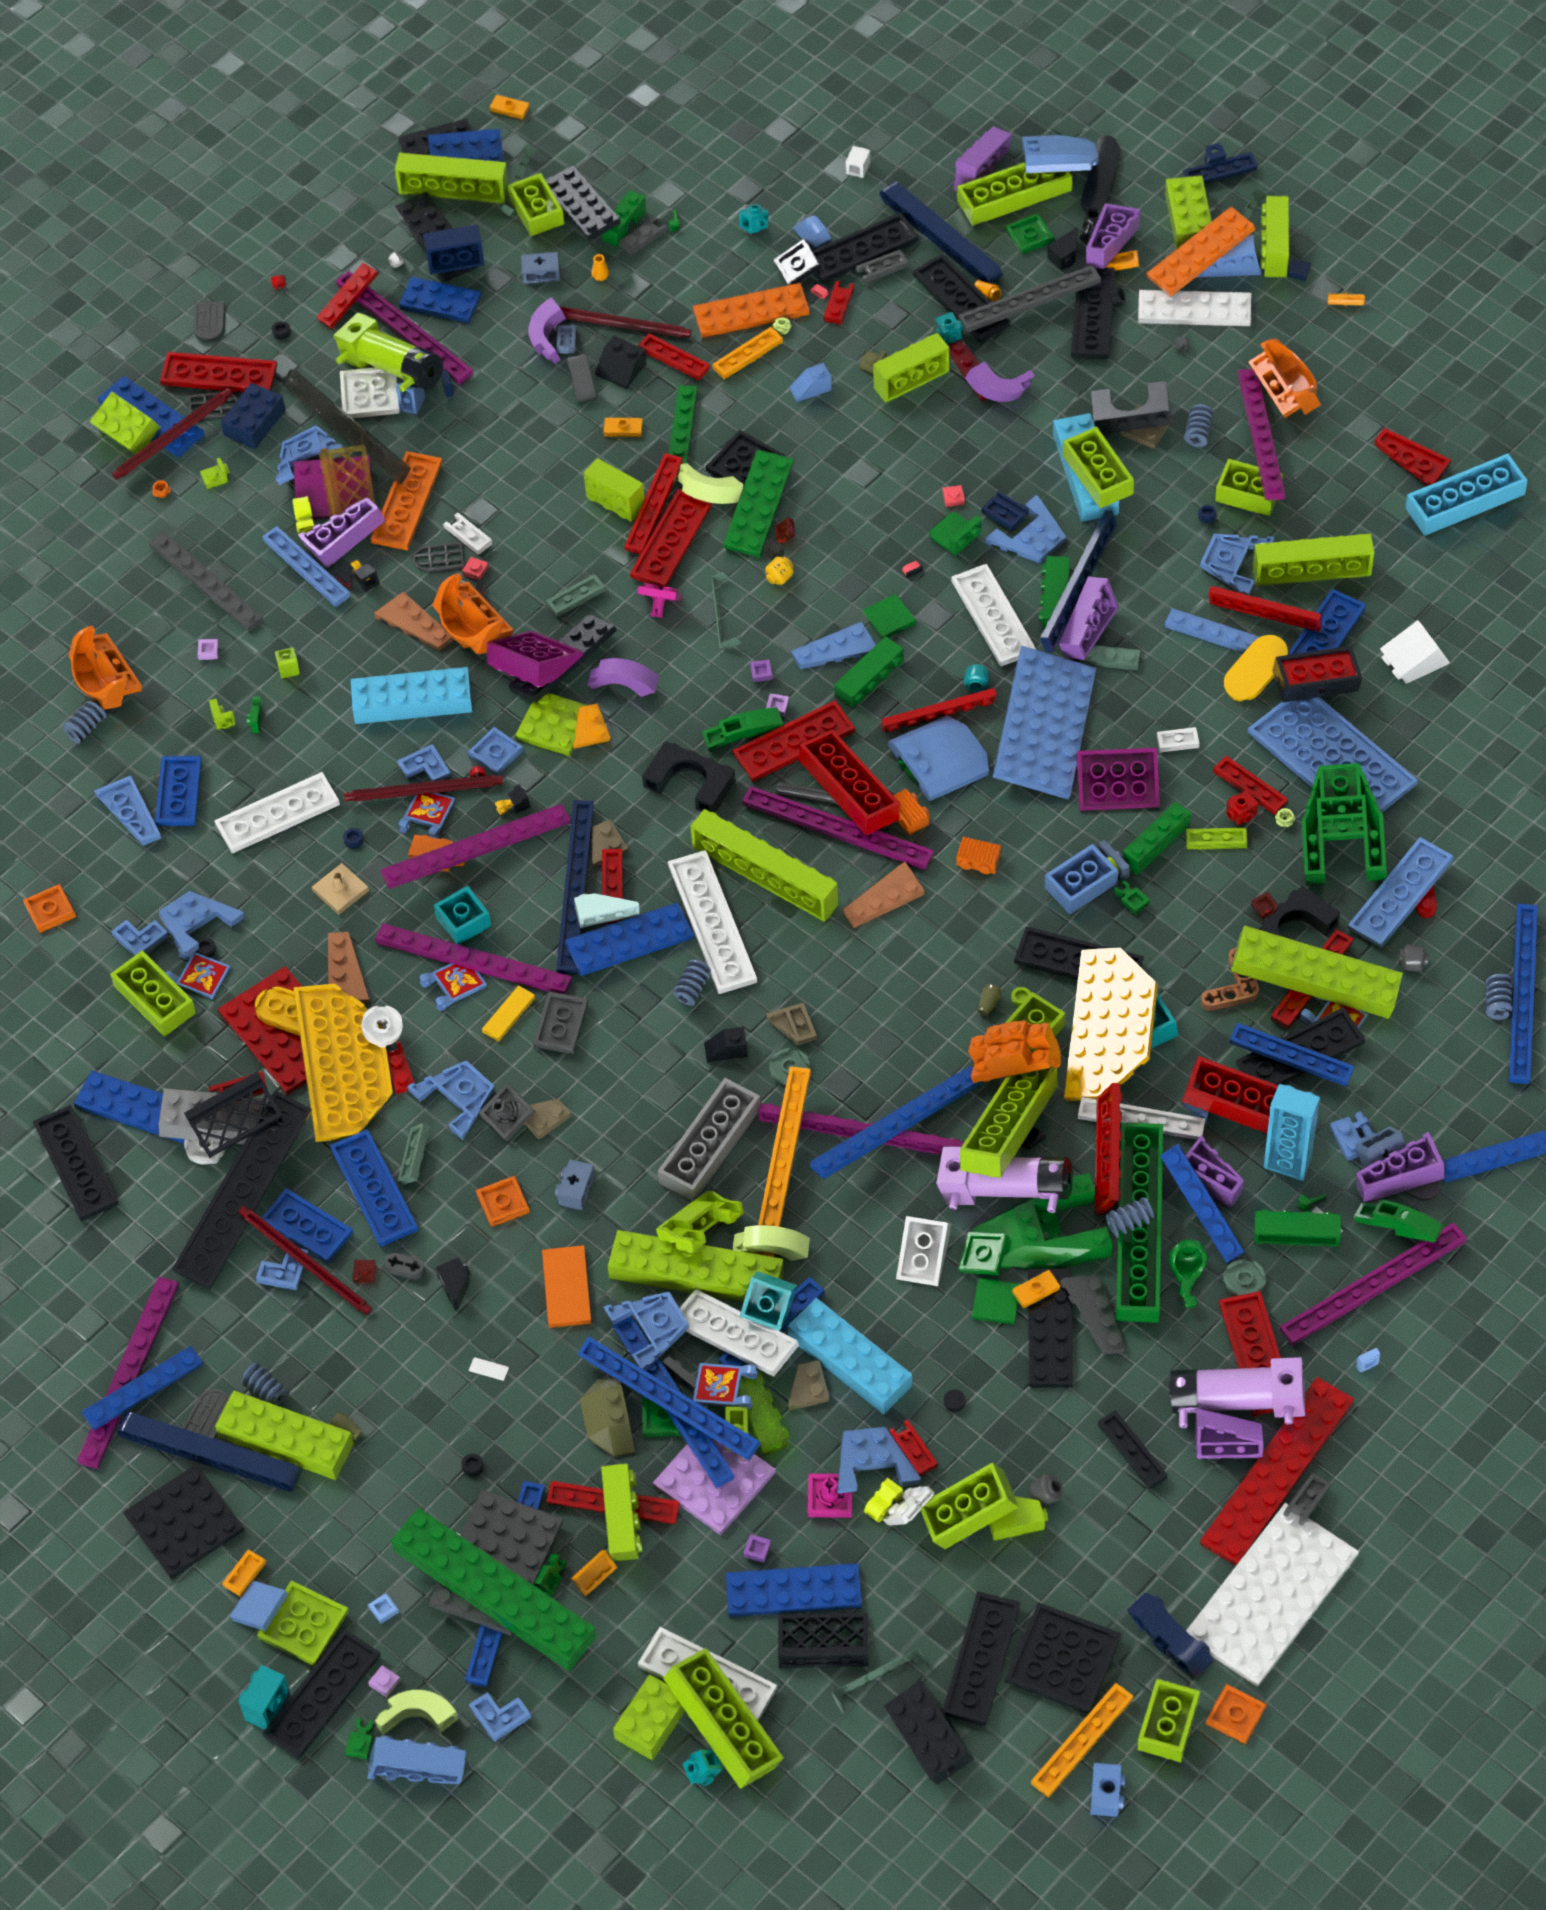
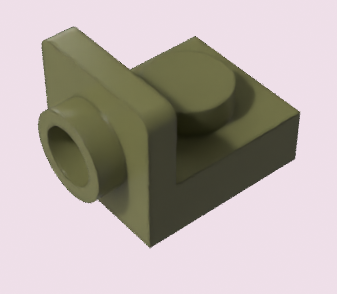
M867 350L859 362V368L873 373V364L878 360L887 358V351L883 350L878 355Z

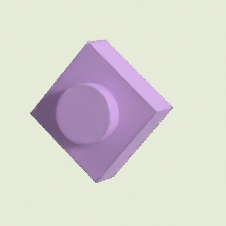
M218 639L198 640L199 660L218 659Z
M770 694L766 708L777 707L780 716L785 717L789 697Z
M381 1666L368 1684L387 1698L400 1682V1677L384 1666Z

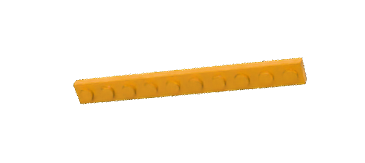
M791 1066L789 1068L758 1225L781 1227L811 1076V1070L808 1068ZM770 1252L752 1253L769 1257H775V1253Z

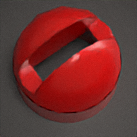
M284 275L271 277L273 288L278 290V286L281 289L285 287L286 279Z
M474 766L470 771V777L486 776V772L483 767Z

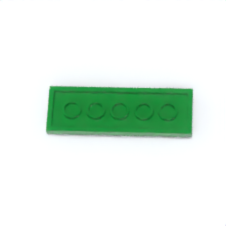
M757 449L723 548L761 557L794 459Z

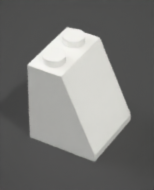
M1419 620L1380 648L1384 654L1382 656L1387 666L1392 664L1395 668L1392 670L1393 674L1398 680L1402 678L1406 684L1450 663Z

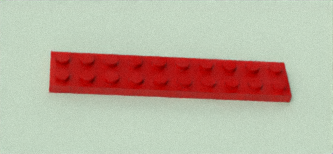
M1316 1377L1305 1393V1416L1293 1417V1423L1290 1425L1285 1424V1422L1264 1450L1263 1458H1259L1202 1537L1200 1545L1237 1566L1351 1407L1354 1398Z

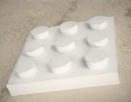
M376 367L340 371L343 419L400 413L396 391L397 376Z

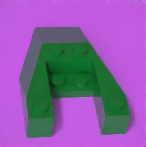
M1360 763L1318 767L1312 792L1306 805L1304 817L1302 818L1306 886L1326 884L1324 841L1364 838L1367 881H1382L1387 878L1383 814L1378 807L1376 798L1369 787Z
M1090 1173L1073 1176L1072 1191L1069 1199H1058L1054 1213H1050L1047 1210L1049 1199L1027 1197L972 1229V1232L1002 1233L1009 1236L1001 1268L1010 1269V1267H1022L1023 1270L1032 1268L1062 1269L1112 1257V1242L1107 1227L1063 1237L1055 1214L1057 1211L1095 1203V1189Z

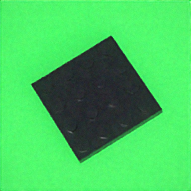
M197 1464L123 1512L124 1517L170 1579H173L244 1531V1527Z
M1038 1602L1006 1676L1005 1683L1089 1714L1121 1640L1122 1633Z

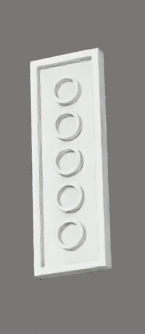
M1139 290L1138 323L1250 326L1251 293L1178 291L1170 297L1163 290Z
M987 564L951 577V582L1000 667L1017 661L1021 646L1036 650Z
M323 772L214 821L233 854L339 806L340 802Z
M697 1289L693 1291L679 1308L689 1323L690 1328L686 1332L750 1365H755L756 1368L773 1377L799 1346L798 1341L778 1330L739 1317L740 1311Z
M659 1627L639 1660L638 1667L663 1679L672 1666L704 1648ZM709 1651L757 1721H759L775 1694L777 1685Z

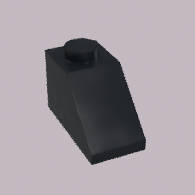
M1078 229L1071 230L1047 245V258L1060 270L1070 267L1076 260Z
M744 1027L723 1029L704 1042L707 1062L748 1057Z
M459 1257L435 1267L437 1277L454 1311L459 1309L469 1286V1268L466 1263L462 1264Z

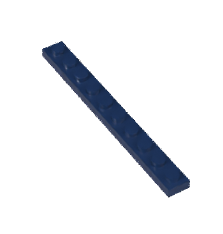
M1105 510L1103 516L1099 519V523L1093 531L1089 543H1087L1086 549L1080 557L1070 581L1067 582V586L1063 594H1061L1060 600L1054 608V612L1048 620L1044 632L1041 634L1040 641L1044 646L1045 652L1053 653L1088 576H1092L1117 526L1112 510Z
M574 800L556 967L558 973L577 974L578 971L566 947L565 940L581 935L582 931L575 910L574 898L585 894L594 801Z

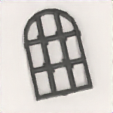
M219 392L189 395L190 414L195 411L192 410V405H204L208 401L206 397H214ZM233 394L230 396L232 398L227 399V401H237ZM203 398L204 400L191 403V399ZM222 404L214 410L220 411V414L207 415L202 420L225 417L227 413H223V410L231 409L232 406L225 407Z
M462 542L423 546L414 553V565L423 572L464 569ZM460 546V550L448 551L447 548ZM444 548L445 551L432 553L431 549ZM428 549L427 553L419 554L421 551ZM461 553V558L448 559V555ZM445 554V559L432 561L434 555ZM429 556L427 562L416 563V557ZM461 561L462 564L456 566H449L450 562ZM446 563V567L433 568L432 565ZM428 564H429V567H430V568H423V567H421V566H419V565H428Z

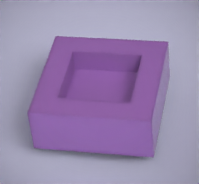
M770 660L750 662L753 682L772 680Z
M750 1534L743 1557L765 1563L771 1547V1540Z

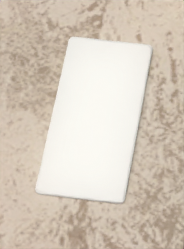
M474 1357L469 1371L504 1381L509 1367Z

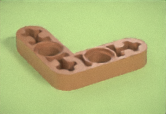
M1236 948L1231 949L1228 955L1230 968ZM1232 972L1236 984L1205 991L1201 996V1006L1207 1011H1215L1253 1002L1259 996L1257 980L1251 977L1241 978L1238 973ZM1247 984H1249L1250 991H1253L1252 994L1246 991ZM1231 992L1235 994L1236 997L1232 1000H1229L1225 998L1224 995L1226 993ZM1210 998L1214 1002L1210 1003V1001H1207V999Z

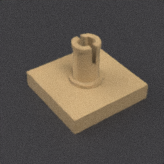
M342 863L312 886V891L338 915L369 891L368 886Z

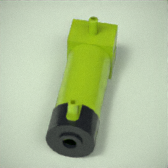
M359 312L333 335L341 354L336 358L338 364L341 365L344 362L357 369H364L368 365H372L404 380L399 386L401 392H405L412 384L424 390L431 389L441 378L443 361L439 355L381 332L375 319Z

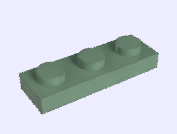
M593 574L546 600V605L558 618L606 591L605 586Z
M1094 645L1086 659H1079V663L1091 666L1138 670L1140 650Z
M425 1123L410 1128L397 1181L403 1186L416 1181L419 1177L420 1164L424 1157L423 1152L430 1128Z

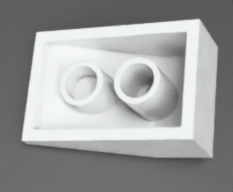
M906 1216L896 1276L897 1280L934 1286L939 1285L949 1242L950 1223Z

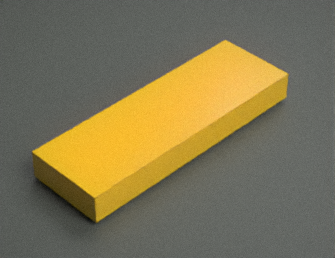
M518 985L482 1028V1033L499 1042L535 1000V995Z

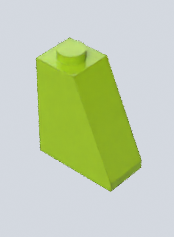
M1015 1496L1019 1507L989 1524L993 1541L1045 1530V1521H1048L1046 1508L1041 1507L1039 1500Z

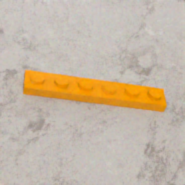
M1115 1683L1031 1780V1785L1049 1798L1133 1701L1134 1696Z

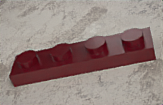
M962 339L948 344L950 358L962 375L966 377L970 369L979 365V362ZM974 390L981 401L987 399Z

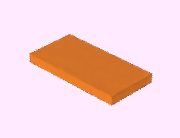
M584 1245L542 1250L549 1328L591 1324Z

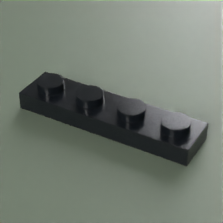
M1116 1410L1098 1421L1100 1429L1149 1490L1168 1478V1474Z

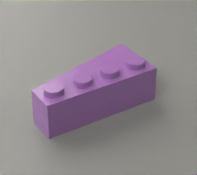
M1104 204L1086 248V266L1093 265L1094 268L1104 269L1140 228L1141 209Z
M368 497L345 509V513L330 517V521L323 525H315L312 527V531L306 534L303 532L298 535L305 548L326 568H329L385 522L379 508Z

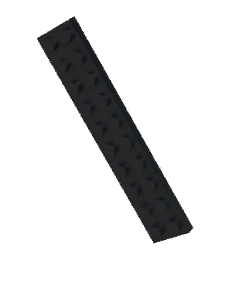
M276 1090L272 1094V1098L283 1117L248 1136L172 1268L173 1272L208 1290L211 1289L248 1224L244 1217L238 1213L239 1209L242 1206H246L249 1210L252 1209L255 1212L312 1112L311 1108ZM266 1106L262 1117L270 1118L276 1114L274 1108Z

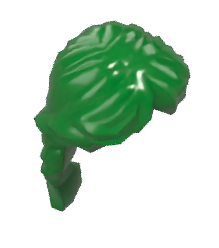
M1192 1239L1181 1240L1170 1251L1168 1259L1171 1272L1181 1284L1179 1289L1180 1295L1184 1299L1185 1307L1188 1309L1194 1308L1198 1303L1197 1299L1190 1292L1194 1288L1195 1282L1200 1279L1209 1259L1205 1247L1199 1241Z

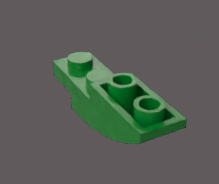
M777 707L764 708L718 721L719 725L702 731L708 750L712 751L744 737L749 740L779 728L784 723Z
M1382 1199L1379 1200L1378 1204L1361 1202L1354 1215L1355 1222L1395 1229L1397 1236L1436 1242L1443 1230L1441 1223L1424 1213L1405 1205Z

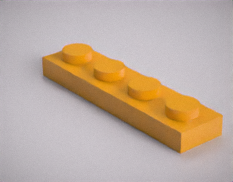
M770 327L713 363V369L725 380L783 343V337Z

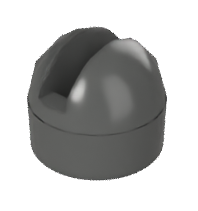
M1176 337L1174 342L1175 348L1179 351L1180 347H1182V351H1186L1189 347L1190 339Z

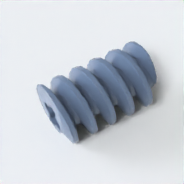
M1205 404L1194 405L1189 411L1184 439L1189 445L1194 447L1206 446L1209 437L1208 433L1210 432L1213 410Z
M87 701L74 714V717L69 719V722L64 723V730L73 742L80 744L81 741L78 737L85 739L86 735L84 732L90 734L91 729L89 726L95 729L97 727L95 722L101 723L102 720L99 716L106 718V712L96 703Z
M690 960L687 967L683 971L684 973L673 990L674 996L688 1006L695 1005V1000L699 997L698 993L702 992V987L706 984L705 981L709 979L708 973L711 972L710 967L699 960Z
M1507 974L1491 975L1486 980V1014L1491 1019H1506L1509 1017V1012L1512 1011V977Z
M1143 1197L1139 1202L1133 1201L1132 1206L1126 1204L1124 1209L1119 1207L1116 1212L1110 1211L1109 1216L1106 1215V1220L1110 1230L1118 1238L1119 1230L1125 1235L1127 1234L1126 1227H1129L1131 1231L1135 1230V1223L1139 1228L1142 1227V1220L1147 1225L1150 1224L1149 1217L1154 1219V1213L1148 1200Z
M259 1363L250 1365L243 1374L242 1385L260 1400L276 1406L280 1405L287 1398L289 1389H283L282 1383L277 1384L278 1380L276 1378L271 1379L272 1374L269 1372L265 1373L266 1369L264 1367L259 1368Z

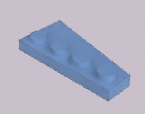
M859 622L792 650V656L799 668L805 669L825 665L829 661L841 662L844 658H862L876 644L863 623Z
M131 775L94 790L95 795L143 846L161 839V835Z

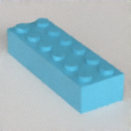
M1090 413L1053 420V436L1081 522L1100 519L1105 510H1112L1114 516L1119 515V501L1099 508L1063 457L1064 440L1095 427Z
M1505 454L1407 494L1405 509L1423 535L1426 536L1525 495L1528 480L1510 455Z
M468 667L351 679L352 708L355 724L472 712Z
M1278 1085L1270 1106L1263 1168L1304 1181L1312 1161L1320 1097L1311 1092L1297 1090L1290 1085Z
M817 1298L787 1326L788 1336L797 1340L802 1350L816 1361L820 1360V1364L883 1415L913 1386L912 1374Z

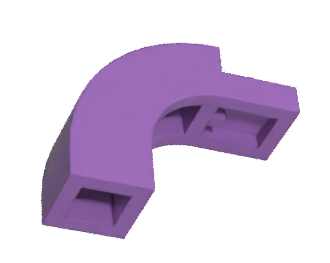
M551 297L534 312L529 323V338L539 356L543 354L547 360L551 359L556 364L561 359L549 343V335L552 329L566 318L561 308Z
M983 362L970 369L965 379L983 397L997 402H1009L1020 398L1024 390L1031 386V381L1035 375L1030 370L1017 378L1003 379L995 375L987 363Z
M609 658L600 660L599 667L591 670L587 685L591 689H595L607 684H621L632 689L640 697L656 691L660 676L640 663L627 659Z

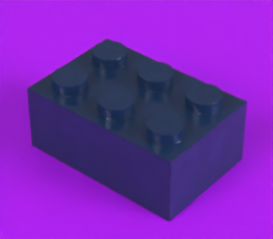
M478 224L423 234L430 275L485 265Z
M251 382L221 420L224 436L256 449L285 412L283 396Z

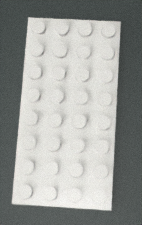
M1286 1503L1186 1630L1195 1639L1203 1641L1209 1646V1653L1213 1658L1256 1687L1261 1684L1359 1554L1358 1550L1308 1518L1304 1525L1301 1526L1298 1524L1301 1517L1291 1512L1288 1517L1284 1516L1283 1513L1288 1506Z

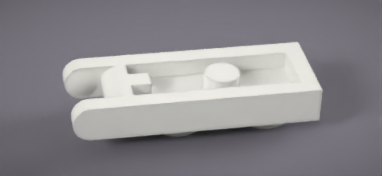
M459 513L454 515L457 522L453 525L448 522L443 524L447 531L478 555L492 545L491 538Z

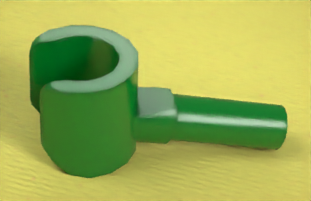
M677 210L673 211V220L668 221L671 232L680 230Z
M1323 1193L1310 1199L1302 1195L1299 1197L1297 1205L1302 1210L1307 1211L1315 1202L1327 1198V1195Z

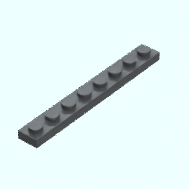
M1093 265L960 314L958 315V320L961 321L964 330L968 333L1101 283V277Z
M164 531L149 541L152 549L245 630L250 632L263 622V618L258 612Z

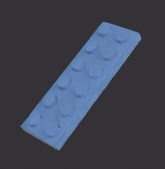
M1419 837L1348 924V929L1382 948L1454 860L1453 855Z

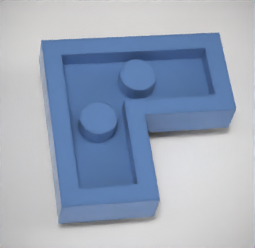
M433 744L397 760L398 766L407 779L423 771L426 772L431 782L451 777L449 769Z
M125 920L111 931L112 936L133 956L142 950L148 953L169 937L168 932L156 920L140 932L128 920Z
M301 1249V1250H303L306 1254L309 1255V1251H308V1250ZM286 1253L282 1264L261 1261L256 1282L297 1291L305 1267Z
M488 1692L469 1704V1708L493 1742L532 1718L519 1697L501 1709L498 1708Z

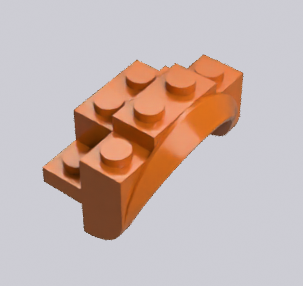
M1270 339L1261 343L1260 345L1264 352L1250 360L1249 364L1284 418L1300 408L1306 415L1319 407L1321 403L1317 398V382L1305 363L1278 339Z
M456 573L448 577L440 585L432 607L439 613L441 625L463 648L471 647L477 655L487 653V642L512 636L514 629L469 582L460 583L462 576Z
M93 625L79 631L72 640L68 657L71 660L74 680L78 687L93 702L98 701L103 710L120 707L123 696L141 692L142 685L107 633L94 635L95 628Z
M1023 1020L994 1025L987 1028L986 1035L973 1037L968 1050L974 1062L971 1074L973 1083L987 1082L992 1079L1048 1069L1051 1065L1053 1068H1057L1061 1064L1060 1048L1048 1022L1030 1024ZM1029 1047L1036 1049V1051L1031 1052Z

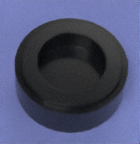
M1116 287L1111 289V298L1114 305L1117 307L1124 305L1126 297L1122 288Z
M284 321L276 322L272 326L273 337L279 340L288 338L291 334L289 324Z
M202 938L197 941L199 949L196 950V953L209 958L215 954L216 946L213 940Z
M956 1389L949 1390L944 1396L945 1408L951 1412L961 1411L965 1407V1395L963 1392Z
M469 1454L462 1460V1470L467 1476L475 1477L482 1473L484 1464L479 1455Z

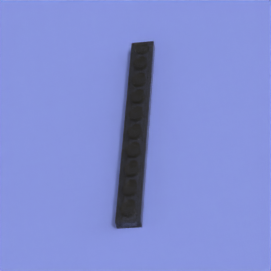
M290 368L282 385L365 456H370V460L392 479L402 484L411 467L299 372Z

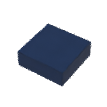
M1293 259L1288 276L1305 281L1310 271L1311 263Z
M445 370L442 372L441 380L446 397H450L454 394L449 373Z

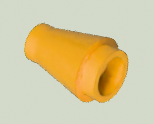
M601 254L595 255L591 275L597 281H604L610 273L604 256Z
M980 280L974 284L991 302L998 301L1001 297L1002 291L998 285Z

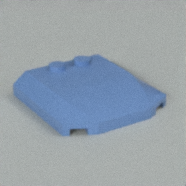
M1062 135L1022 137V152L1025 157L1026 173L1091 170L1092 165L1098 164L1096 144L1086 138Z
M948 715L888 741V747L898 760H903L919 782V789L929 802L984 778L989 774L987 752L965 724Z

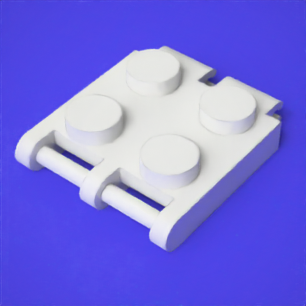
M929 1486L908 1488L901 1496L903 1500L889 1508L888 1513L890 1515L883 1519L887 1525L907 1524L918 1514L921 1507H924L934 1496V1492Z

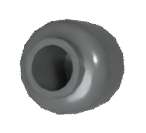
M1407 944L1403 949H1400L1399 965H1402L1403 970L1421 972L1423 966H1428L1429 954L1425 953L1423 946Z
M1052 1475L1037 1478L1030 1485L1031 1498L1039 1500L1041 1506L1055 1503L1062 1496V1484L1059 1479Z

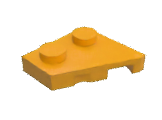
M598 704L579 707L575 727V741L573 743L574 749L610 740L611 737Z

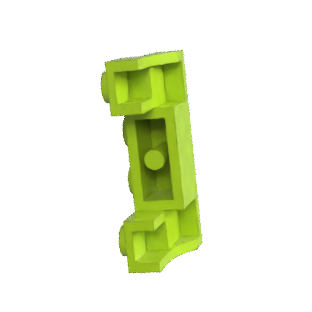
M706 1191L656 1228L658 1239L668 1241L669 1243H676L677 1250L688 1253L696 1252L706 1243L704 1235L706 1230L718 1221L726 1224L734 1223L744 1214L742 1202L725 1199L714 1191Z

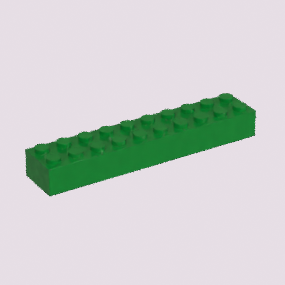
M1121 1122L1122 1138L1120 1150L1122 1155L1119 1167L1121 1170L1119 1207L1124 1209L1126 1204L1132 1206L1133 1201L1139 1202L1144 1197L1148 1200L1153 1210L1154 1219L1149 1217L1150 1224L1148 1225L1142 1220L1141 1228L1135 1223L1134 1231L1126 1227L1127 1234L1125 1235L1119 1230L1116 1321L1159 1323L1163 1163L1160 1155L1163 1154V1124Z
M419 1507L391 1540L395 1553L471 1603V1605L487 1614L490 1618L569 1672L596 1639L595 1627Z

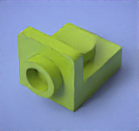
M220 458L216 459L217 466L200 471L206 489L228 482L227 474H230L227 464H223Z
M217 699L209 700L217 730L229 728L236 724L233 711L224 712L223 706L218 705Z

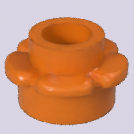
M163 480L156 481L153 484L152 494L155 497L164 498L171 491L167 482Z

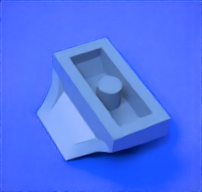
M811 215L793 227L802 240L805 239L809 242L814 250L831 243V237L826 227L817 216Z

